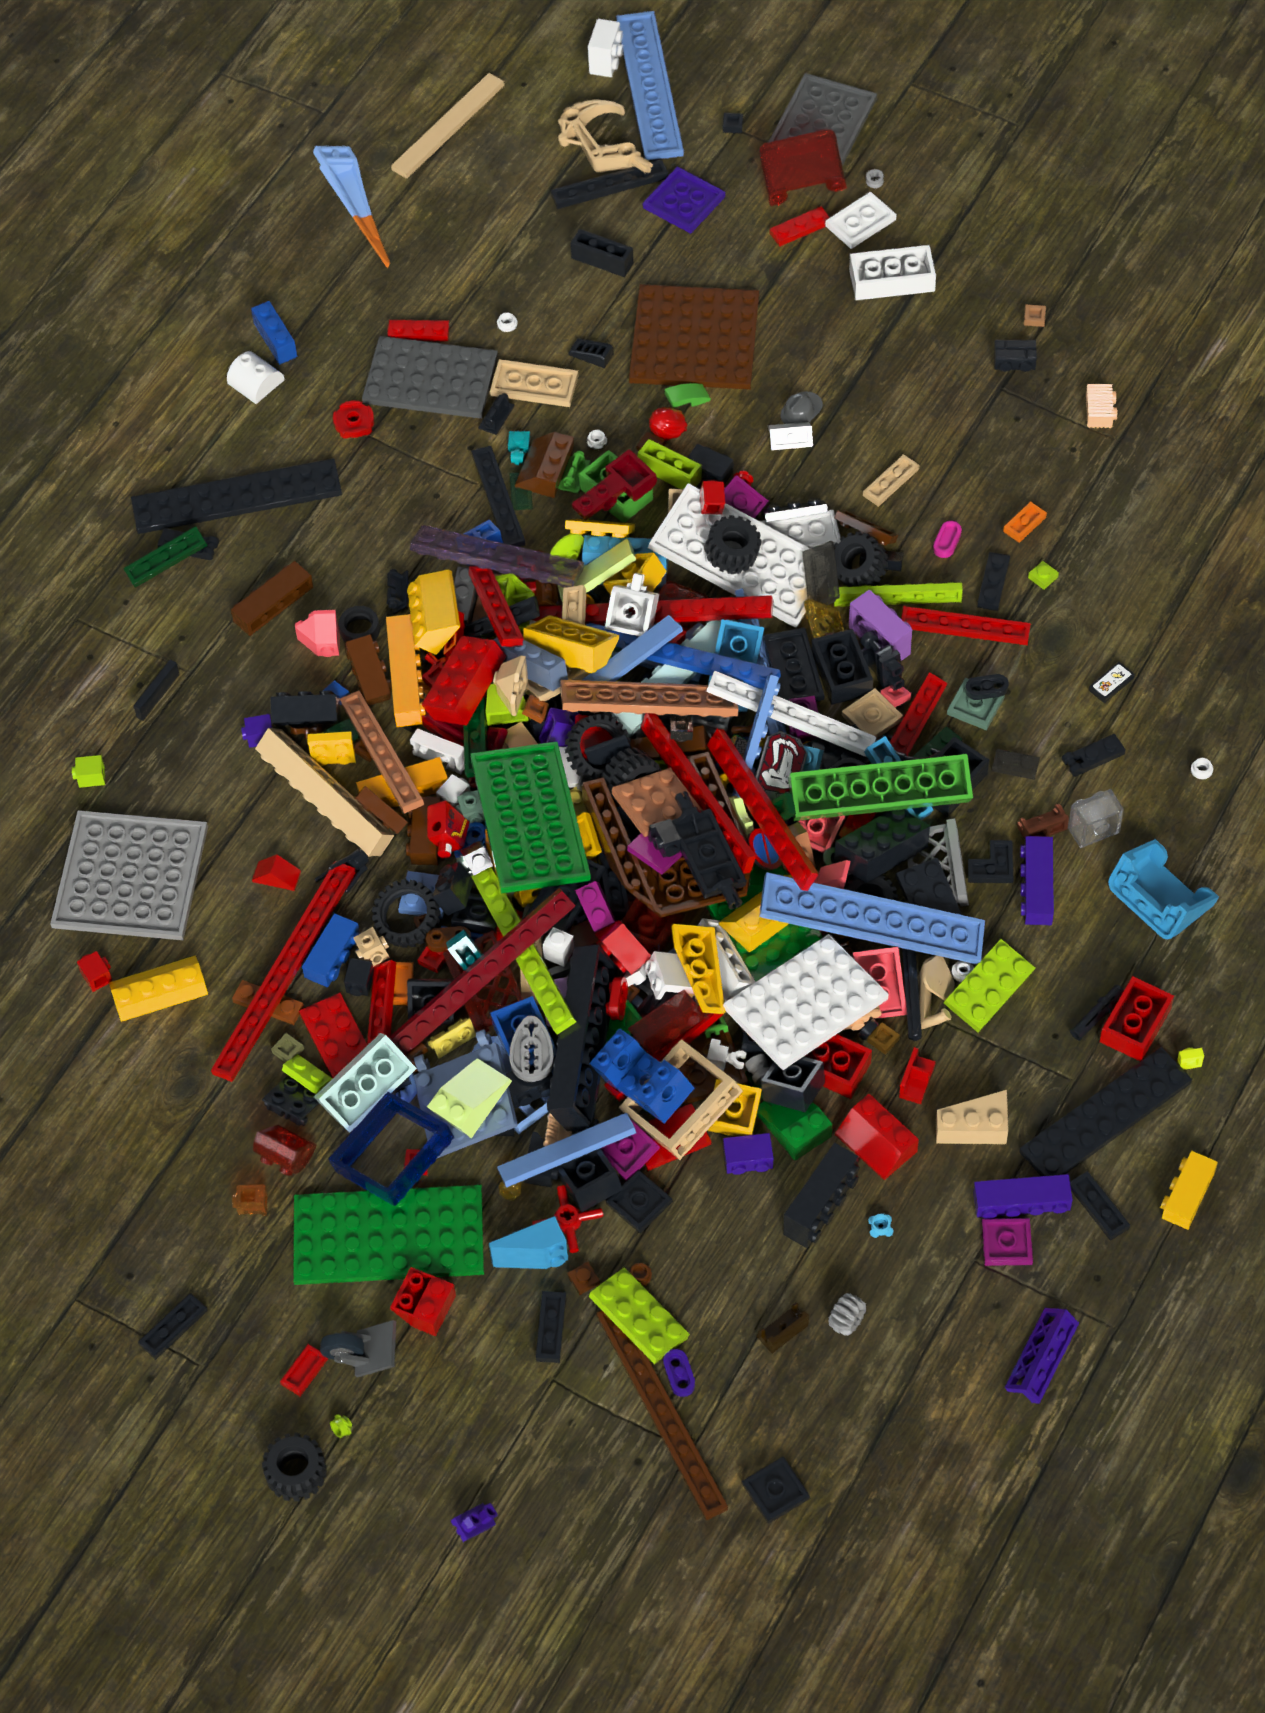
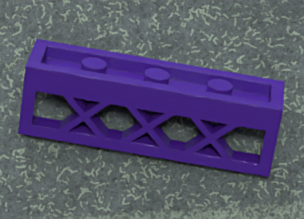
M1044 1308L1005 1386L1008 1392L1023 1393L1032 1403H1040L1079 1325V1322L1066 1309ZM1050 1316H1055L1054 1320L1046 1325ZM1045 1336L1044 1340L1036 1345L1038 1340ZM1035 1356L1034 1360L1026 1365L1028 1360ZM1025 1376L1022 1384L1016 1385L1018 1380Z

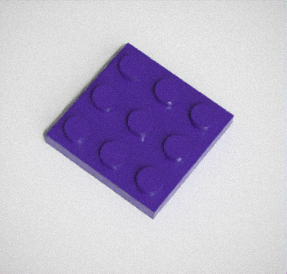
M677 167L643 202V209L691 234L725 198V191Z

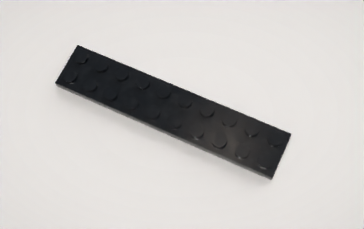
M333 458L133 496L131 501L137 533L142 534L163 530L164 528L168 529L341 496L342 491L335 459Z

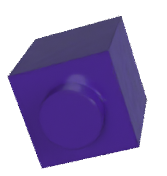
M270 714L244 718L245 727H241L243 740H248L249 748L256 747L267 729L273 728Z

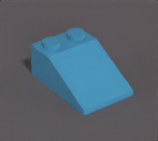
M555 1216L489 1243L493 1267L548 1269L550 1267H559L568 1260L566 1239Z

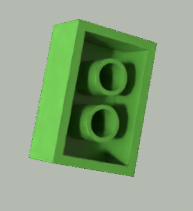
M608 450L580 472V489L586 493L608 477L605 467L618 457ZM653 488L635 502L625 492L617 497L616 504L608 512L622 523H625L653 500Z

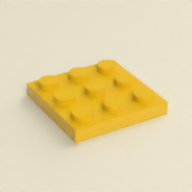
M569 519L566 520L565 529H570L572 534H585L591 531V535L604 536L612 533V537L625 538L635 532V524Z

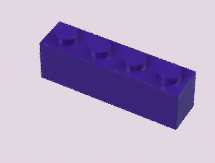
M1026 836L1025 845L1020 846V858H1024V864H1021L1020 877H1024L1025 883H1021L1020 895L1025 896V902H1021V916H1025V925H1052L1054 915L1053 837Z
M1069 1174L974 1182L973 1195L977 1218L992 1219L996 1216L1004 1215L1016 1217L1020 1214L1029 1213L1031 1215H1040L1044 1212L1064 1213L1067 1210H1071L1073 1199Z

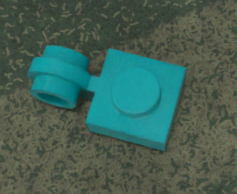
M509 431L508 452H511V463H515V465L524 463V453L529 452L530 431Z

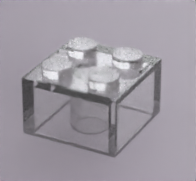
M1112 789L1099 791L1092 797L1079 799L1071 805L1068 829L1081 849L1120 833L1124 809Z

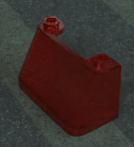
M826 129L765 143L759 148L770 206L784 203L788 198L787 191L826 183V187L830 191L847 189L838 142L833 130Z

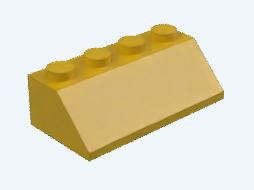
M449 569L419 575L407 588L415 646L435 655L438 654L460 628L453 575Z
M550 615L524 628V640L564 659L568 667L584 669L587 673H595L607 665L619 640L618 634Z
M784 875L785 877L793 878L791 875ZM762 892L719 922V925L748 952L757 948L789 924L759 917Z
M196 955L109 982L121 1022L208 995Z

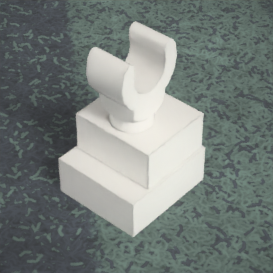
M711 1039L707 1056L710 1062L722 1071L725 1069L726 1062H729L737 1069L744 1068V1062H739L737 1058L745 1059L746 1052L736 1051L728 1053L729 1047L720 1045L721 1040Z

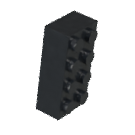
M904 809L888 811L837 840L834 863L845 860L851 861L848 872L863 882L868 883L928 848L930 826Z
M834 1142L785 1212L784 1236L807 1249L812 1242L816 1243L818 1241L824 1224L828 1225L834 1217L833 1211L837 1206L841 1207L847 1197V1191L849 1188L853 1189L859 1180L857 1176L860 1166H858V1155Z

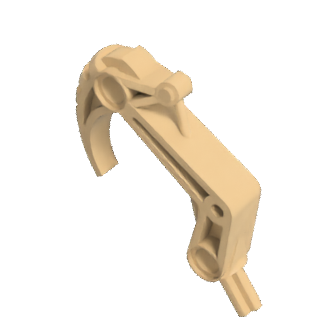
M587 100L582 103L573 104L574 106L564 109V113L558 119L562 131L558 136L561 146H568L570 143L581 145L594 171H616L636 167L644 173L651 171L650 168L653 164L641 157L634 144L597 145L585 128L593 118L604 113H617L623 116L625 114L623 106L606 100Z

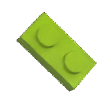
M296 1055L283 1064V1072L314 1094H317L333 1079L300 1055Z

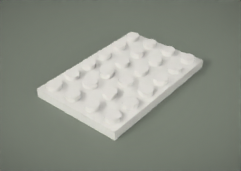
M828 934L726 1001L723 1007L766 1054L784 1070L888 1000L889 994Z

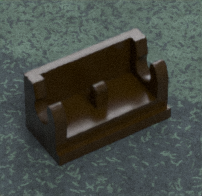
M795 1302L791 1305V1309L765 1329L761 1328L756 1337L773 1354L809 1326V1314L805 1310L801 1313L798 1309V1303Z

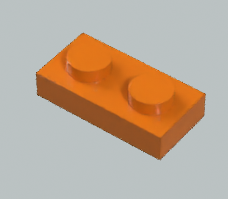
M1029 502L1004 526L1003 532L1020 543L1046 518L1047 512L1034 503Z

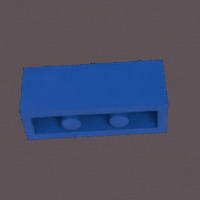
M270 301L251 308L254 325L278 364L280 365L296 358L295 341Z
M334 913L302 965L304 978L325 987H329L331 982L337 979L341 965L348 961L350 950L354 945H357L354 937L361 934L358 923Z

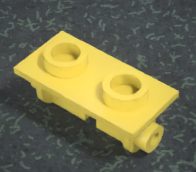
M459 1019L454 1025L448 1027V1032L443 1030L434 1037H430L428 1045L432 1050H435L438 1059L476 1036L471 1019Z

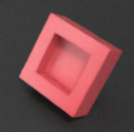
M890 686L881 690V694L894 707L911 700V692L904 687L896 691Z

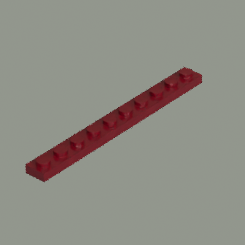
M558 888L395 1031L389 1039L406 1055L575 907V904Z

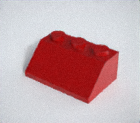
M870 1094L865 1096L850 1110L835 1132V1135L884 1181L918 1152L919 1139Z

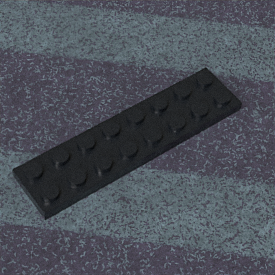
M1160 1047L1023 1145L1019 1152L1040 1176L1065 1175L1192 1083V1078Z

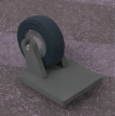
M392 1320L361 1329L357 1333L341 1331V1333L336 1332V1334L327 1335L321 1340V1354L326 1358L334 1360L336 1363L354 1366L356 1377L392 1368L395 1363L396 1321Z

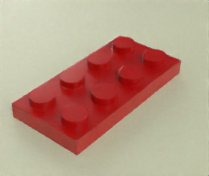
M341 993L299 1010L300 1017L331 1078H334L367 1046Z

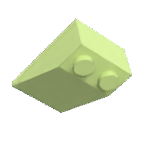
M477 1058L443 1085L427 1107L438 1117L472 1138L512 1080Z

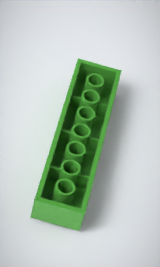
M967 754L794 772L788 776L789 792L793 795L796 811L793 821L967 803L973 799Z

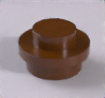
M637 1263L629 1269V1273L642 1286L647 1285L652 1279V1271L646 1264Z

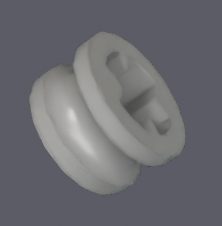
M877 169L868 171L866 174V184L871 188L881 187L884 182L883 173Z

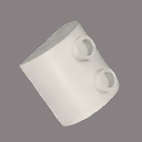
M251 351L244 352L238 356L230 366L227 374V383L255 404L285 380L281 372Z

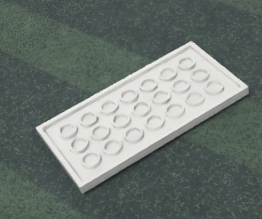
M688 483L650 541L648 548L734 595L735 591L743 588L747 596L772 595L774 600L773 616L797 628L832 571L831 567L833 565L830 564V559L726 503L722 514H701L700 489ZM730 515H734L735 518L741 516L745 521L748 519L751 521V525L755 524L757 527L756 531L761 534V546L754 565L749 567L747 571L742 570L740 574H736V572L727 574L728 571H719V567L714 568L712 561L709 562L707 559L708 554H705V544L710 528L714 525L715 521H720L724 516L727 519ZM724 541L730 548H742L737 542Z

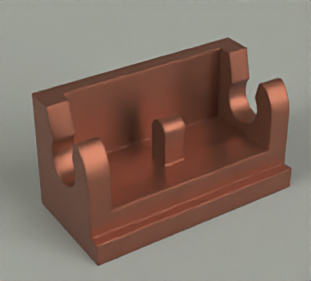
M1056 804V808L1052 811L1029 820H1025L1024 817L1019 818L1020 822H1017V827L1024 840L1026 836L1049 837L1067 830L1069 817L1062 806Z

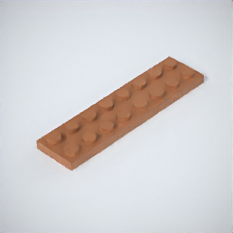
M561 680L560 683L562 710L570 712L655 713L657 715L677 714L680 716L699 715L703 717L709 715L722 717L738 716V704L706 692L708 685Z

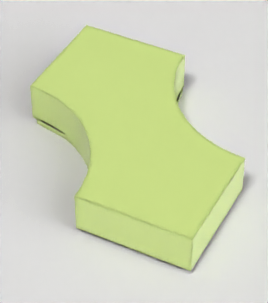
M737 796L729 797L747 838L748 834L754 830L753 821L746 812L743 799Z

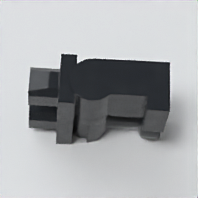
M868 631L860 640L861 644L865 647L861 650L868 667L876 674V678L883 688L890 686L894 691L902 688L905 682L902 678L904 666L901 664L900 653L898 650L893 651L891 645L883 647L878 643V636L873 631Z

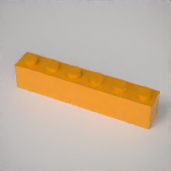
M411 614L386 617L396 727L421 725L422 715H426V712L422 706L423 702L420 703V699H424L423 686H419V683H423L422 672L417 670V667H421L420 654H416V651H420V648L415 646Z

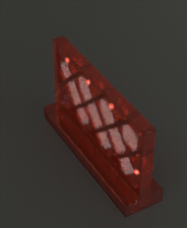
M493 930L474 940L482 954L486 952L482 951L484 943L491 939L493 945L498 942ZM448 950L443 955L455 980L464 970ZM509 965L505 968L506 973L503 972V969L495 977L492 985L486 984L484 988L490 989L486 1000L479 998L480 991H478L464 1004L474 1028L478 1031L484 1029L485 1032L490 1031L489 1026L493 1025L492 1019H488L486 1015L490 1005L498 1007V1009L506 1007L505 1004L509 995L516 996L518 1001L524 1000ZM501 976L509 978L506 989L497 987ZM495 991L504 993L500 1004L491 1002Z

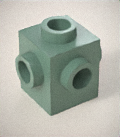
M478 790L467 791L457 796L459 805L455 806L456 810L469 821V824L485 822Z

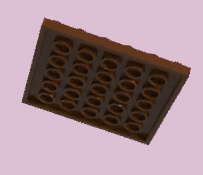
M640 284L629 383L675 386L698 383L703 384L704 387L751 389L759 290Z

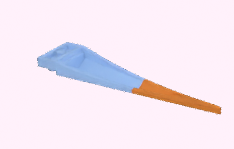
M315 146L313 153L321 165L320 170L388 268L390 261L370 211L357 158L349 146Z

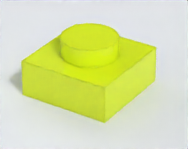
M1186 1048L1183 1051H1179L1177 1064L1183 1070L1202 1067L1204 1059L1202 1048Z

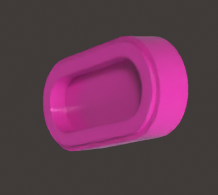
M947 521L942 524L934 541L933 551L935 555L947 558L954 553L962 532L959 523Z

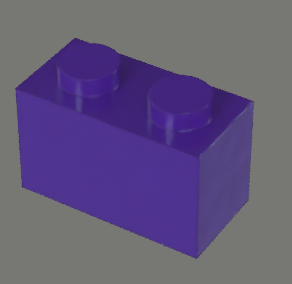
M770 1133L723 1138L727 1174L739 1175L746 1171L756 1170L757 1172H764L773 1169Z

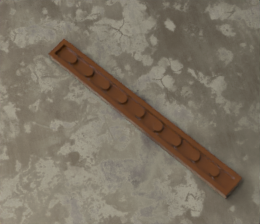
M603 1311L597 1312V1318L705 1520L707 1521L727 1511L728 1505L649 1359Z

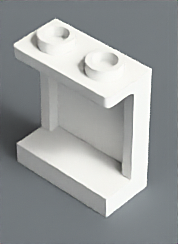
M654 951L645 964V972L648 974L655 998L661 1000L667 991L694 994L678 955ZM694 995L696 1004L699 1005V1003H698V1001H697V998H696V996Z

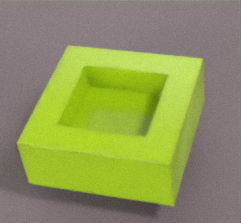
M1042 561L1029 572L1028 578L1044 590L1058 578L1059 572Z

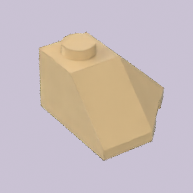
M522 655L502 663L499 672H495L493 683L496 684L497 694L512 716L517 715L528 684L526 656Z

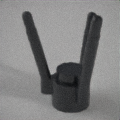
M356 849L350 855L330 865L328 869L332 870L345 864L358 870L345 890L348 893L360 876L368 870L366 864L369 862V859L363 850ZM329 870L314 879L315 882L325 878Z

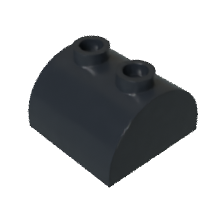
M408 979V1020L454 979ZM455 1012L441 1025H454Z

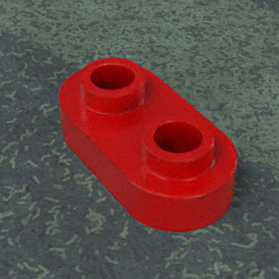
M615 977L609 985L610 1001L606 1004V1013L612 1020H623L628 996V983L625 977Z

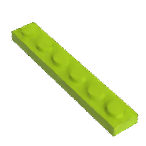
M954 582L834 587V607L850 606L852 601L868 590H871L875 595H879L885 605L961 602L963 589L962 583Z

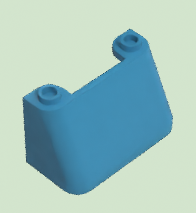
M1154 839L1123 853L1108 883L1110 890L1160 937L1168 940L1177 936L1212 908L1219 896L1208 887L1199 888L1195 894L1164 867L1168 858L1167 851L1163 845Z

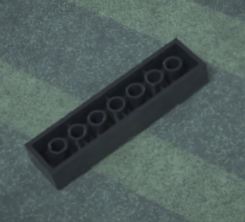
M599 945L574 947L573 956L570 959L571 968L567 978V993L564 999L576 1023L562 1031L557 1038V1053L553 1061L554 1071L553 1077L550 1080V1096L547 1100V1110L566 1131L586 1130L593 1127L601 1076L590 1065V1062L606 1043L610 1016L606 1013V1004L610 1001L609 985L616 977L618 969Z

